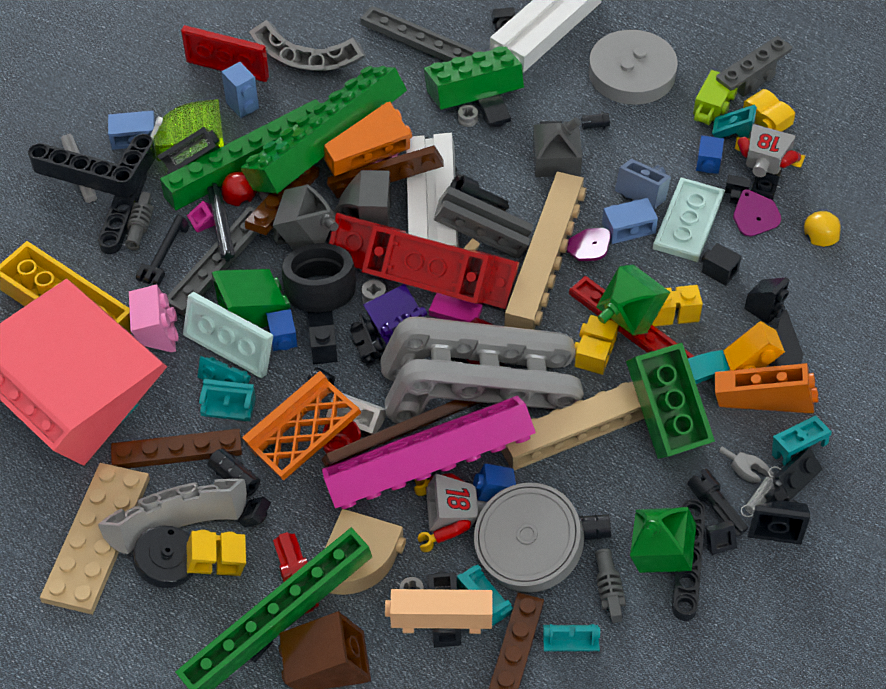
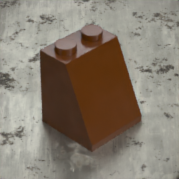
M339 611L279 633L280 644L278 649L283 661L281 674L284 683L290 688L330 689L371 681L364 631Z

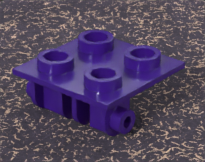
M405 284L363 304L386 345L395 328L402 320L408 317H425L428 315L424 307H418Z

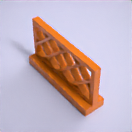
M319 371L242 438L250 451L256 457L258 456L284 481L359 416L361 411ZM330 393L334 394L333 402L321 403ZM338 408H349L351 410L345 416L337 417ZM332 409L331 417L319 418L320 410ZM315 410L314 419L302 420L305 414ZM330 424V429L327 432L317 434L318 425ZM301 426H313L312 434L300 435ZM290 427H295L294 436H283V433ZM311 441L310 446L306 450L298 451L299 442ZM293 442L292 451L280 452L282 443ZM276 444L274 453L262 452L269 445ZM291 458L290 464L283 470L278 467L279 459Z

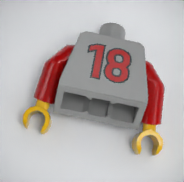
M756 124L752 126L750 138H740L738 136L736 138L735 149L741 151L742 156L747 158V167L753 168V174L758 177H764L767 172L778 174L781 168H786L789 165L801 167L806 156L792 150L795 135Z
M453 473L435 474L429 480L416 481L415 478L416 486L414 490L416 495L424 496L427 494L429 531H434L432 535L427 532H421L418 535L417 539L419 542L428 540L426 544L420 546V550L422 552H429L433 549L434 542L441 543L467 532L478 519L483 507L487 504V502L477 501L476 487L473 484L463 481Z

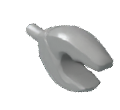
M723 446L719 450L720 453L733 460L731 464L733 470L745 481L750 483H759L761 481V478L752 472L751 469H755L767 477H770L769 473L771 476L774 475L772 470L769 471L768 465L756 456L743 452L735 455Z

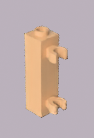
M391 589V600H385V617H390L391 628H403V633H414V628L470 629L469 634H481V629H492V590Z

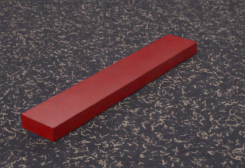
M584 276L569 289V295L597 316L602 313L596 306L605 290L590 278ZM620 325L618 327V331L647 353L678 344L653 325H651L647 333L631 335ZM685 349L687 358L694 357L693 354Z

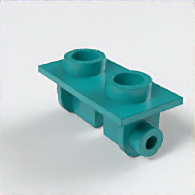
M200 356L198 378L202 380L249 383L251 376L248 375L247 371H241L234 367L228 368L227 364L216 360L214 357L205 358Z
M543 625L544 651H600V627L598 625Z

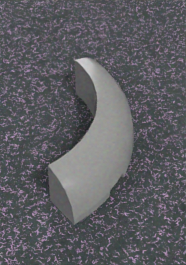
M265 20L249 31L258 44L266 46V52L286 65L310 71L336 70L352 65L366 57L360 43L353 37L327 49H314L295 45L287 41L268 20Z
M217 479L214 481V485L198 487V484L194 482L169 488L139 499L138 505L127 511L123 509L117 510L101 521L98 526L103 538L111 547L118 552L129 554L134 550L138 538L145 531L156 526L168 525L178 528L211 520H238L246 504L245 479Z

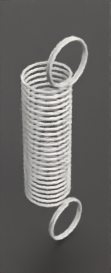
M771 467V468L769 469V471H770L772 468H778V469L781 470V468H779V467ZM770 477L764 479L749 502L743 506L745 509L748 506L752 509L753 505H761L766 502L764 495L773 486L771 484L769 489L764 488Z

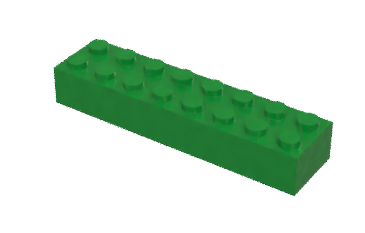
M368 66L362 69L358 77L350 79L344 84V88L331 93L326 102L316 105L312 109L313 112L299 118L295 126L282 131L280 137L264 145V150L259 154L250 156L246 160L247 163L240 169L253 191L279 193L325 156L324 145L385 103H392L405 93L407 89L396 67Z

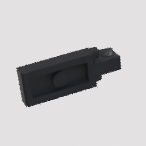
M811 448L800 451L772 477L774 487L764 495L768 503L792 499L822 470Z

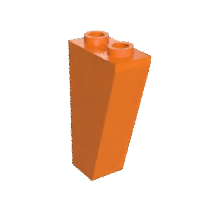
M387 102L324 145L325 161L333 175L337 176L410 149L411 129L403 123L399 110L395 109L391 102Z
M807 363L715 372V394L719 407L814 413V403L819 402L818 390L815 387L814 373H809Z

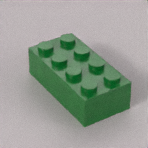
M503 46L495 47L493 50L486 52H475L467 57H455L451 61L444 63L436 62L428 67H424L427 92L440 110L524 88L522 64L507 47Z
M683 343L639 355L626 361L658 459L715 442Z

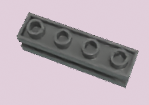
M450 186L440 197L434 221L518 259L528 248L530 243L528 236L533 229V224Z

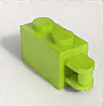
M711 70L695 99L694 121L710 125L711 121H715V117L727 114L730 106L729 101L735 99L738 88L730 91L716 80V76L720 72Z

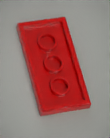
M186 25L181 29L186 62L220 71L241 62L255 76V80L267 82L269 71L265 45Z

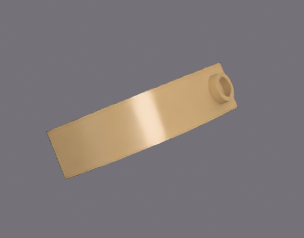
M342 509L326 547L352 527L369 546L372 558L330 593L338 595L354 594L367 590L380 582L392 568L397 554L403 553L406 544V538H403V527Z

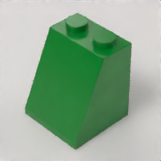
M270 269L220 270L212 272L218 305L260 328L268 326L266 313L283 311L290 308L287 296L285 294L282 295L280 292L282 288L278 277L274 278Z

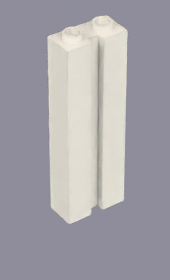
M532 0L490 37V50L498 46L507 47L521 62L522 72L524 73L601 3V0Z
M452 133L433 134L434 138L425 139L424 135L413 136L410 139V149L406 150V153L435 145L444 160V167L407 177L408 233L459 247L458 231L434 221L438 201L455 177V150Z

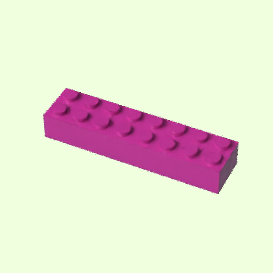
M518 396L329 467L322 468V472L335 509L338 507L347 509L356 505V501L365 497L367 500L374 499L380 496L383 490L403 488L407 485V481L415 478L416 481L427 479L431 476V472L439 469L442 472L451 470L460 461L472 462L479 459L484 452L491 451V453H495L505 449V445L514 441L516 443L525 442L531 438L530 435L536 432L526 403Z

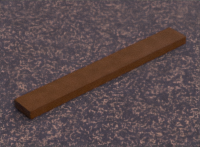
M453 400L327 453L321 460L324 467H329L481 402Z

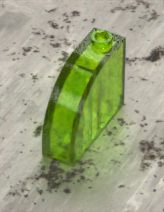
M219 99L191 102L169 111L163 117L162 124L159 126L156 135H154L156 156L202 127L207 128L209 131L213 130L220 140L217 143L219 148L225 146ZM204 139L174 159L189 158L207 147L208 144Z

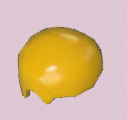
M818 211L806 218L804 232L805 235H809L813 245L825 247L839 241L841 225L839 219L832 213Z

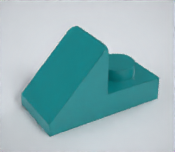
M755 104L715 117L712 131L713 136L723 138L737 133L740 138H748L755 121L757 109Z

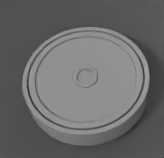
M641 30L616 31L601 38L592 48L589 60V78L599 93L613 101L632 105L646 104L662 98L671 90L676 79L678 60L671 45L655 34Z
M521 483L500 491L483 507L475 525L474 545L481 564L500 585L518 592H539L559 584L574 570L583 551L584 531L576 509L564 494L545 484Z

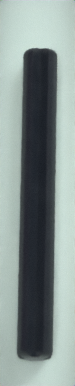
M213 183L211 187L207 188L220 256L226 262H229L230 259L235 257L221 187Z

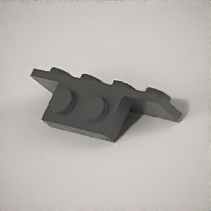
M776 36L716 76V80L730 91L738 87L737 92L744 97L751 91H756L766 81H771L774 78L777 60L790 53L792 46L779 36Z

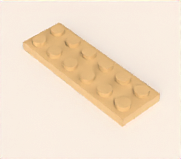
M99 463L41 593L40 599L42 603L93 615L119 554L103 538L98 524L119 509L127 511L138 505V500L143 497L150 481L148 473Z

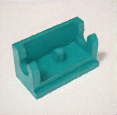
M204 379L199 404H202L201 416L250 422L256 401L254 384Z
M815 415L774 435L772 456L778 459L782 455V463L785 466L791 460V455L820 441L822 447L828 445L829 436L832 431Z
M475 565L464 573L457 575V590H492V626L510 615L513 607L509 600L505 601L484 576V573L481 571L482 568L479 565Z

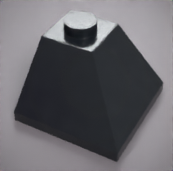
M779 500L756 505L748 531V538L801 545L810 520V511L807 504L798 503L794 500Z

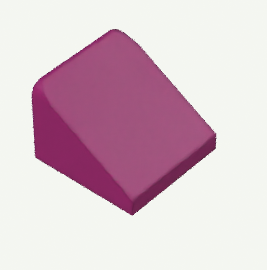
M202 201L187 215L196 232L214 226L211 206L205 201Z

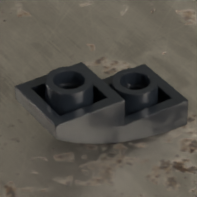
M500 94L475 101L482 109L483 119L490 127H500L504 123L511 122L510 114Z
M782 168L778 174L767 172L764 177L755 176L751 191L773 200Z

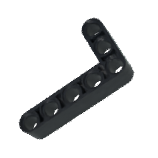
M139 134L133 138L118 164L43 143L34 144L28 150L34 172L120 197H129L136 192L156 158L152 137L147 134Z

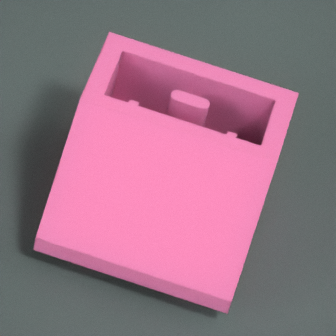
M158 285L129 291L130 326L134 337L144 346L167 352H176L175 341H178L179 338L174 322L177 321V314L174 307L170 308L166 293H162Z

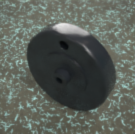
M168 525L156 526L145 531L138 538L133 551V564L138 575L147 583L161 588L177 587L187 582L194 574L187 573V542L190 535L180 528Z

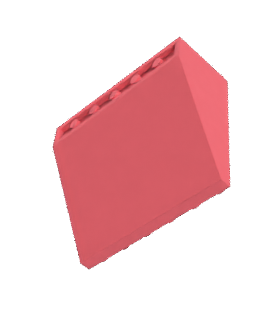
M65 279L0 323V400L53 451L83 466L86 465L167 368L160 359L68 279Z

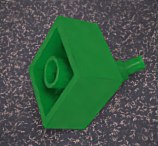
M634 264L619 266L596 308L602 311L598 319L601 323L605 324L611 318L631 335L647 333L671 292Z
M689 508L636 510L630 557L639 573L692 571L696 522Z

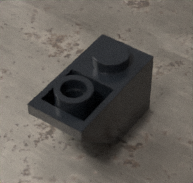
M786 277L761 280L747 294L744 309L767 324L775 317L779 318L782 309H785L783 304L789 294L787 289L790 280Z

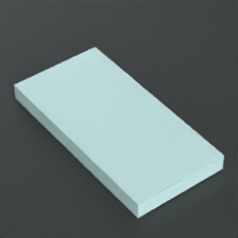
M680 178L653 243V249L698 262L724 197L725 190Z
M195 292L189 294L183 335L260 378L266 376L273 334Z

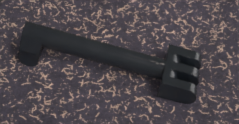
M177 215L151 265L142 263L136 273V280L142 281L144 278L145 283L150 284L153 280V285L159 286L165 276L164 270L160 269L162 262L179 230L187 233L189 229V224L183 216Z

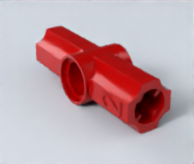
M288 532L278 535L273 540L280 562L279 568L283 582L308 563L306 557L303 558L295 533L290 534ZM319 603L313 606L306 613L312 612L316 607L319 606Z

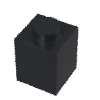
M716 243L711 250H706L701 259V262H703L702 273L727 286L739 271L742 256Z

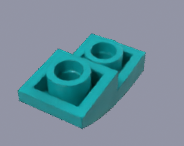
M723 350L688 358L696 384L710 378L715 381V372L731 371Z

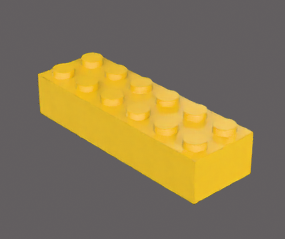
M26 241L0 264V290L23 306L28 305L65 279H68L130 334L132 333L129 307L30 242Z

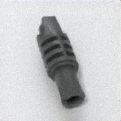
M142 192L139 202H134L127 224L129 232L125 241V246L130 250L139 249L142 235L148 230L154 206L150 205L151 193Z
M600 549L595 552V557L599 570L596 581L602 610L609 609L612 623L622 622L620 607L626 606L621 576L615 570L612 551L610 549Z

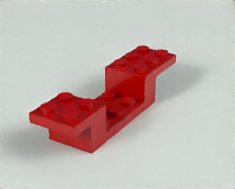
M336 213L335 222L338 223L339 227L336 231L331 232L329 244L340 246L348 251L352 256L354 267L362 269V272L475 304L485 303L507 309L520 262L477 250L459 248L408 234L404 230Z

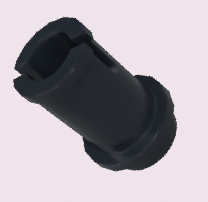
M601 111V114L581 115V121H591L590 123H582L583 130L599 127L606 129L607 126H610L609 113H604V111Z

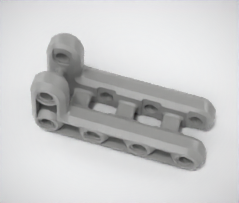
M408 317L402 320L395 328L380 361L383 376L390 381H394L385 399V413L390 420L399 424L422 414L430 399L433 398L496 404L518 396L526 403L527 407L546 409L566 408L576 401L582 400L584 395L582 383L573 375L547 371L546 367L560 368L568 366L576 355L574 341L566 334L559 332L426 317ZM431 356V360L425 359V357ZM451 357L476 360L480 362V365L451 361ZM499 362L527 366V370L502 367L499 365Z

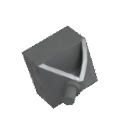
M577 117L569 122L533 125L535 177H555L556 172L581 176L582 149L579 129L581 122Z
M361 170L342 193L339 203L333 210L335 214L341 213L389 226L391 208L390 172Z
M309 185L284 190L273 223V227L293 250L308 244L325 243L329 231H336L339 225L335 222V212L323 197Z

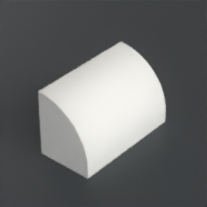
M344 394L361 411V414L353 420L359 429L372 434L376 433L387 416L385 408ZM338 408L337 417L345 416L351 410L349 408ZM328 409L326 417L329 418L331 417L332 409Z

